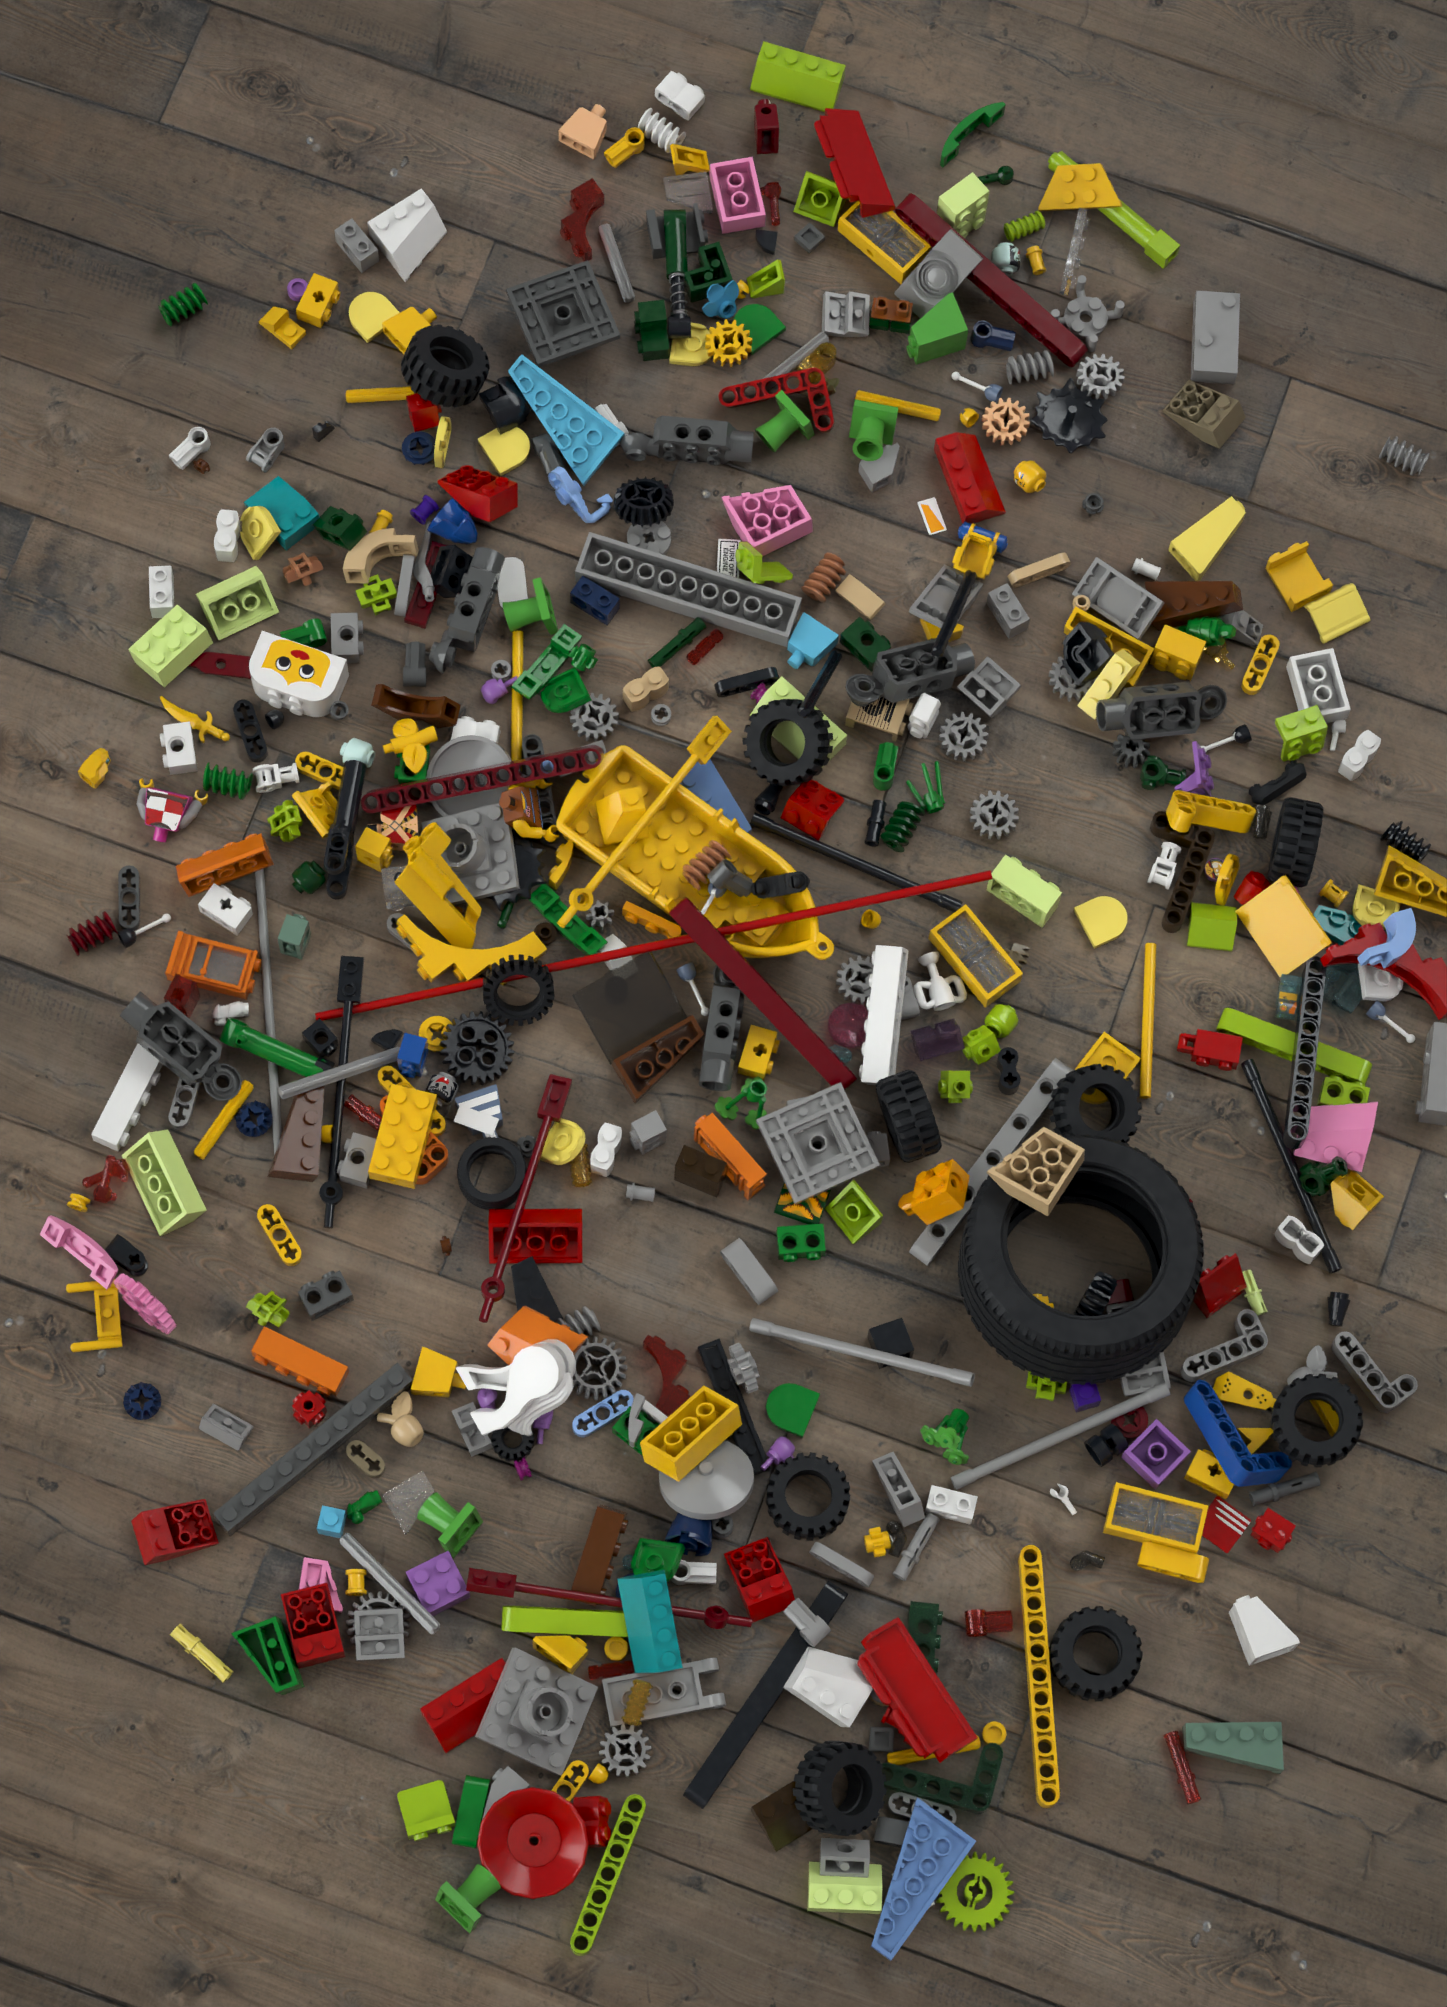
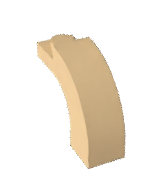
M395 528L377 530L364 536L351 551H348L345 557L343 572L346 583L368 584L372 568L384 558L403 556L404 554L417 557L419 549L415 535H396Z

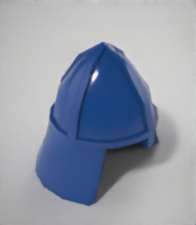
M454 498L450 499L440 509L427 529L429 532L454 543L472 544L477 542L478 533L473 519L470 517L469 512L465 511Z

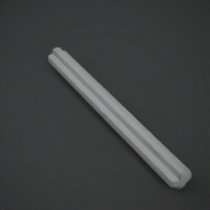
M397 1046L278 1087V1094L282 1099H286L397 1061L400 1047Z
M345 1533L340 1538V1544L430 1634H435L440 1629V1623L350 1533Z

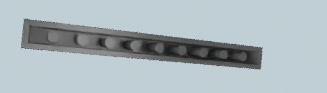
M397 1362L216 1510L213 1515L229 1536H232L376 1418L378 1413H382L393 1404L397 1396L404 1391H409L413 1380Z

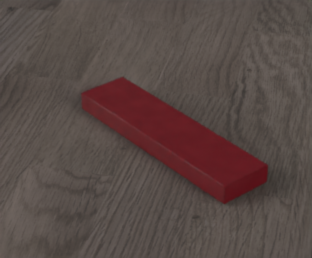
M432 541L425 560L430 574L440 546L448 545ZM418 581L404 618V623L426 629L438 593L434 591V600L426 601L425 595L422 592V585Z

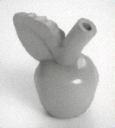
M1317 1345L1307 1356V1366L1300 1367L1291 1373L1287 1378V1383L1290 1385L1294 1379L1298 1377L1300 1379L1304 1378L1307 1374H1313V1376H1318L1319 1373L1326 1374L1327 1378L1332 1379L1333 1376L1338 1378V1373L1324 1371L1327 1365V1357L1325 1352L1322 1351V1347Z

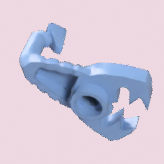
M559 466L548 474V480L556 490L555 494L558 500L565 506L569 504L585 523H595L609 513L610 504L613 501L609 494H605L596 500L598 503H603L601 504L602 507L590 514L580 494L582 491L577 481L571 479L564 468Z

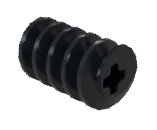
M1403 821L1396 824L1393 822L1383 833L1380 841L1388 838L1387 846L1395 844V849L1398 851L1402 850V853L1421 863L1428 854L1431 844L1429 843L1423 847L1424 838L1416 841V832L1408 835L1409 826L1403 830L1401 829Z

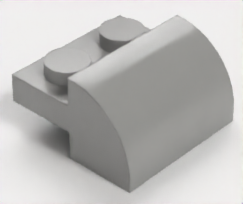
M987 656L974 671H971L957 688L992 718L1007 706L1006 703L1021 688V684Z

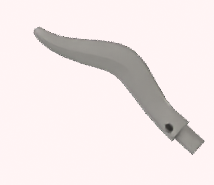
M430 521L426 523L424 538L413 567L414 577L422 585V592L425 595V600L428 602L434 600V585L425 562L431 538V532L427 530L431 523Z

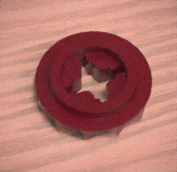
M1143 1406L1111 1420V1423L1120 1430L1125 1438H1136L1148 1426V1414ZM1136 1413L1133 1420L1135 1425L1128 1424L1123 1426L1125 1421L1123 1416L1130 1417Z

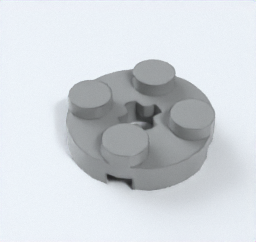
M660 521L659 525L654 523L651 527L649 525H644L643 527L641 525L634 527L631 525L627 532V544L666 555L671 545V532L663 521ZM652 535L655 541L645 543L644 536Z

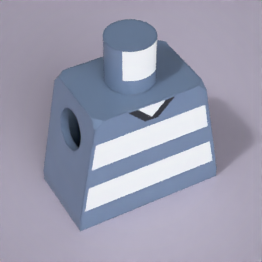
M496 1084L454 1098L457 1110L460 1105L498 1118L499 1121L496 1128L503 1126ZM468 1127L472 1135L482 1133L484 1138H498L496 1130L494 1131L492 1136L487 1133Z

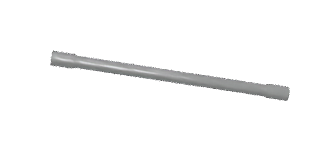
M756 1318L751 1320L749 1327L750 1332L775 1336L946 1379L972 1387L975 1379V1373L956 1368L951 1369L775 1325L772 1322Z
M1163 1382L1146 1390L1144 1393L973 1469L950 1477L955 1490H958L979 1478L1141 1406L1170 1395L1168 1386Z

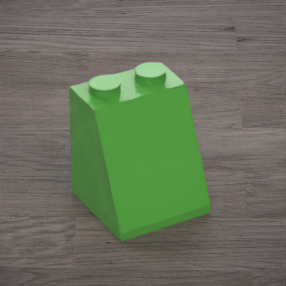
M953 292L947 294L911 327L910 336H908L909 345L906 348L909 357L914 359L916 365L965 349L968 328Z

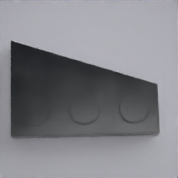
M531 1256L511 1266L517 1312L523 1306H527L548 1316L550 1320L556 1323L558 1318L563 1320L533 1257Z

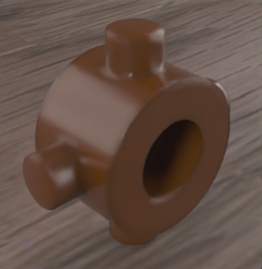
M199 458L193 462L194 468L198 472L205 474L206 471H210V466L205 460Z
M442 1236V1240H440L442 1252L449 1256L450 1252H452L450 1240L446 1236Z

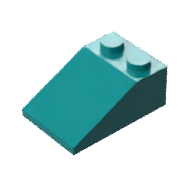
M279 476L244 502L247 508L263 506L271 513L281 531L276 540L286 551L315 529L313 524L320 517L313 506Z

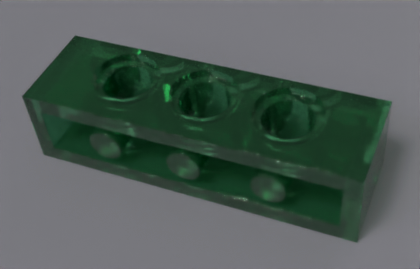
M911 1601L907 1631L918 1647L927 1648L929 1655L925 1658L934 1672L938 1673L939 1659L935 1658V1649H940L941 1635H937V1625L942 1626L943 1611H939V1604ZM921 1623L928 1624L931 1632L928 1634L921 1633L918 1625Z

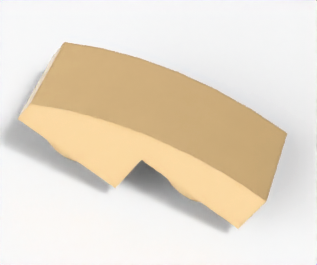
M850 574L835 590L840 597L852 604L857 611L870 620L885 605V602Z

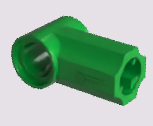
M311 619L304 622L300 627L280 632L282 638L312 648L322 646L328 641L321 619Z
M885 742L879 744L873 774V785L880 791L890 789L893 784L899 749L893 743ZM879 775H886V776H888L889 778H888V779H880L878 776H879Z

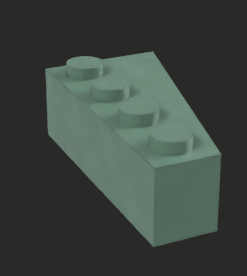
M1282 1722L1185 1723L1182 1727L1184 1752L1222 1759L1227 1762L1264 1769L1277 1774H1281L1284 1771Z

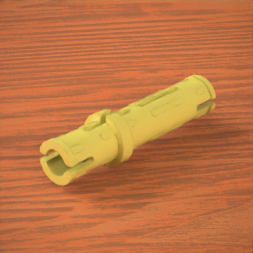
M179 1624L172 1631L170 1636L185 1648V1652L195 1656L223 1683L233 1674V1670L201 1643L199 1637H195L187 1631L182 1624Z

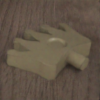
M1013 943L1011 950L1004 949L1019 969H1022V965L1019 962L1027 964V960L1022 956L1029 957V953L1024 951H1029V946Z

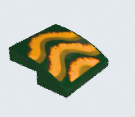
M784 1182L774 1213L809 1225L819 1224L831 1189L795 1205Z

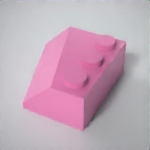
M791 485L764 489L760 493L750 494V492L741 493L742 496L722 497L731 523L742 542L747 541L763 556L813 532L812 518Z
M1378 1102L1311 1106L1307 1137L1299 1149H1293V1154L1327 1164L1332 1162L1334 1157L1338 1156L1345 1160L1348 1169L1362 1172L1374 1128Z

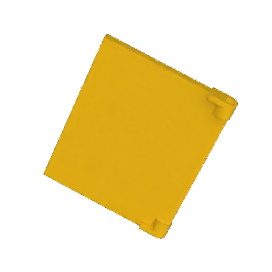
M1286 875L1281 876L1280 879L1235 911L1281 979L1332 944Z

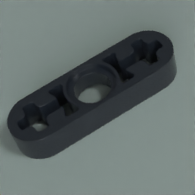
M768 667L720 680L714 684L718 697H727L757 689V686L762 683L766 686L772 685L779 679L776 667Z
M239 700L234 704L233 712L248 758L253 762H262L266 759L268 751L254 707L248 700ZM241 707H245L249 720H244L243 714L240 712ZM254 726L257 732L253 736H247L244 733L245 728ZM252 742H257V746L261 750L260 755H256Z

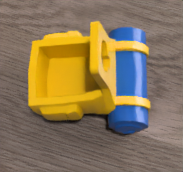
M964 521L958 529V538L962 539V545L955 550L952 560L954 564L953 569L964 574L967 570H970L977 574L976 578L985 579L986 576L990 575L995 560L993 556L995 553H1002L1008 545L1007 536Z

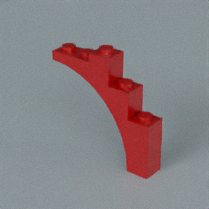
M1367 923L1358 928L1359 932L1353 938L1347 940L1344 945L1338 946V944H1334L1325 950L1326 953L1320 959L1323 966L1327 967L1344 963L1360 964L1357 958L1367 948L1386 943L1387 935L1381 923L1374 925ZM1412 943L1410 948L1389 967L1383 969L1381 963L1373 966L1393 974L1416 990L1429 1004L1438 1020L1447 1017V966L1442 957L1434 960L1430 957L1422 961Z

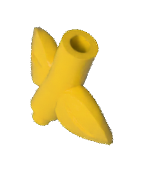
M401 719L394 724L392 729L393 735L396 738L390 739L389 744L383 745V750L385 754L394 752V754L403 753L404 763L413 773L417 774L421 771L427 759V750L424 746L438 741L434 726L418 731L417 723L413 719Z

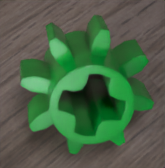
M581 644L580 647H573L569 654V657L573 658L571 665L584 672L587 668H594L598 661L594 657L596 651L586 644Z

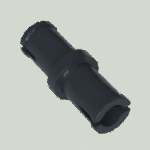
M882 800L873 801L871 815L867 819L868 830L864 843L871 847L879 845L881 829L885 825L883 818L887 803Z

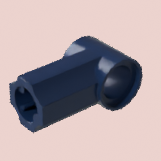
M981 320L975 323L970 340L978 348L990 346L1011 351L1016 332L993 327L989 322ZM978 332H982L986 336H980Z

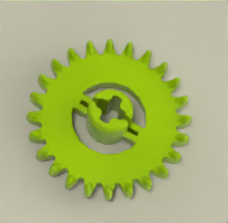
M976 1851L973 1852L972 1859H969L968 1855H966L939 1894L942 1897L936 1900V1903H944L940 1912H949L946 1920L955 1918L954 1927L963 1923V1931H966L969 1925H971L974 1933L978 1925H980L983 1931H986V1923L995 1928L994 1919L1002 1922L1003 1918L1000 1913L1009 1914L1010 1911L1005 1905L1013 1904V1901L1007 1898V1896L1015 1893L1007 1889V1887L1013 1884V1881H1005L1010 1872L1001 1873L1000 1871L1004 1864L1001 1863L998 1866H994L996 1858L993 1857L988 1862L986 1861V1853L982 1855L981 1859H978ZM975 1874L974 1879L966 1884L963 1891L964 1898L968 1901L965 1907L958 1899L957 1886L965 1876ZM979 1877L977 1887L981 1894L974 1898L972 1907H970L973 1896L969 1889L976 1885L977 1878ZM984 1877L991 1885L992 1898L987 1906L974 1910L976 1903L981 1902L986 1895L987 1889L982 1882Z

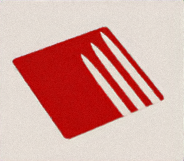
M1216 1496L1208 1507L1202 1536L1225 1553H1228L1251 1520L1225 1500Z

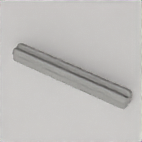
M608 223L600 225L599 233L623 301L625 303L635 300V294L612 229Z
M820 332L764 378L791 373L829 342V337L824 332ZM770 382L766 386V391L770 390L777 383Z

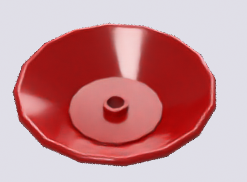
M530 1787L511 1791L493 1803L481 1821L477 1845L481 1865L497 1879L502 1889L514 1896L537 1899L555 1895L574 1882L585 1865L589 1841L585 1822L571 1802L554 1791ZM536 1836L539 1842L532 1844L530 1837Z

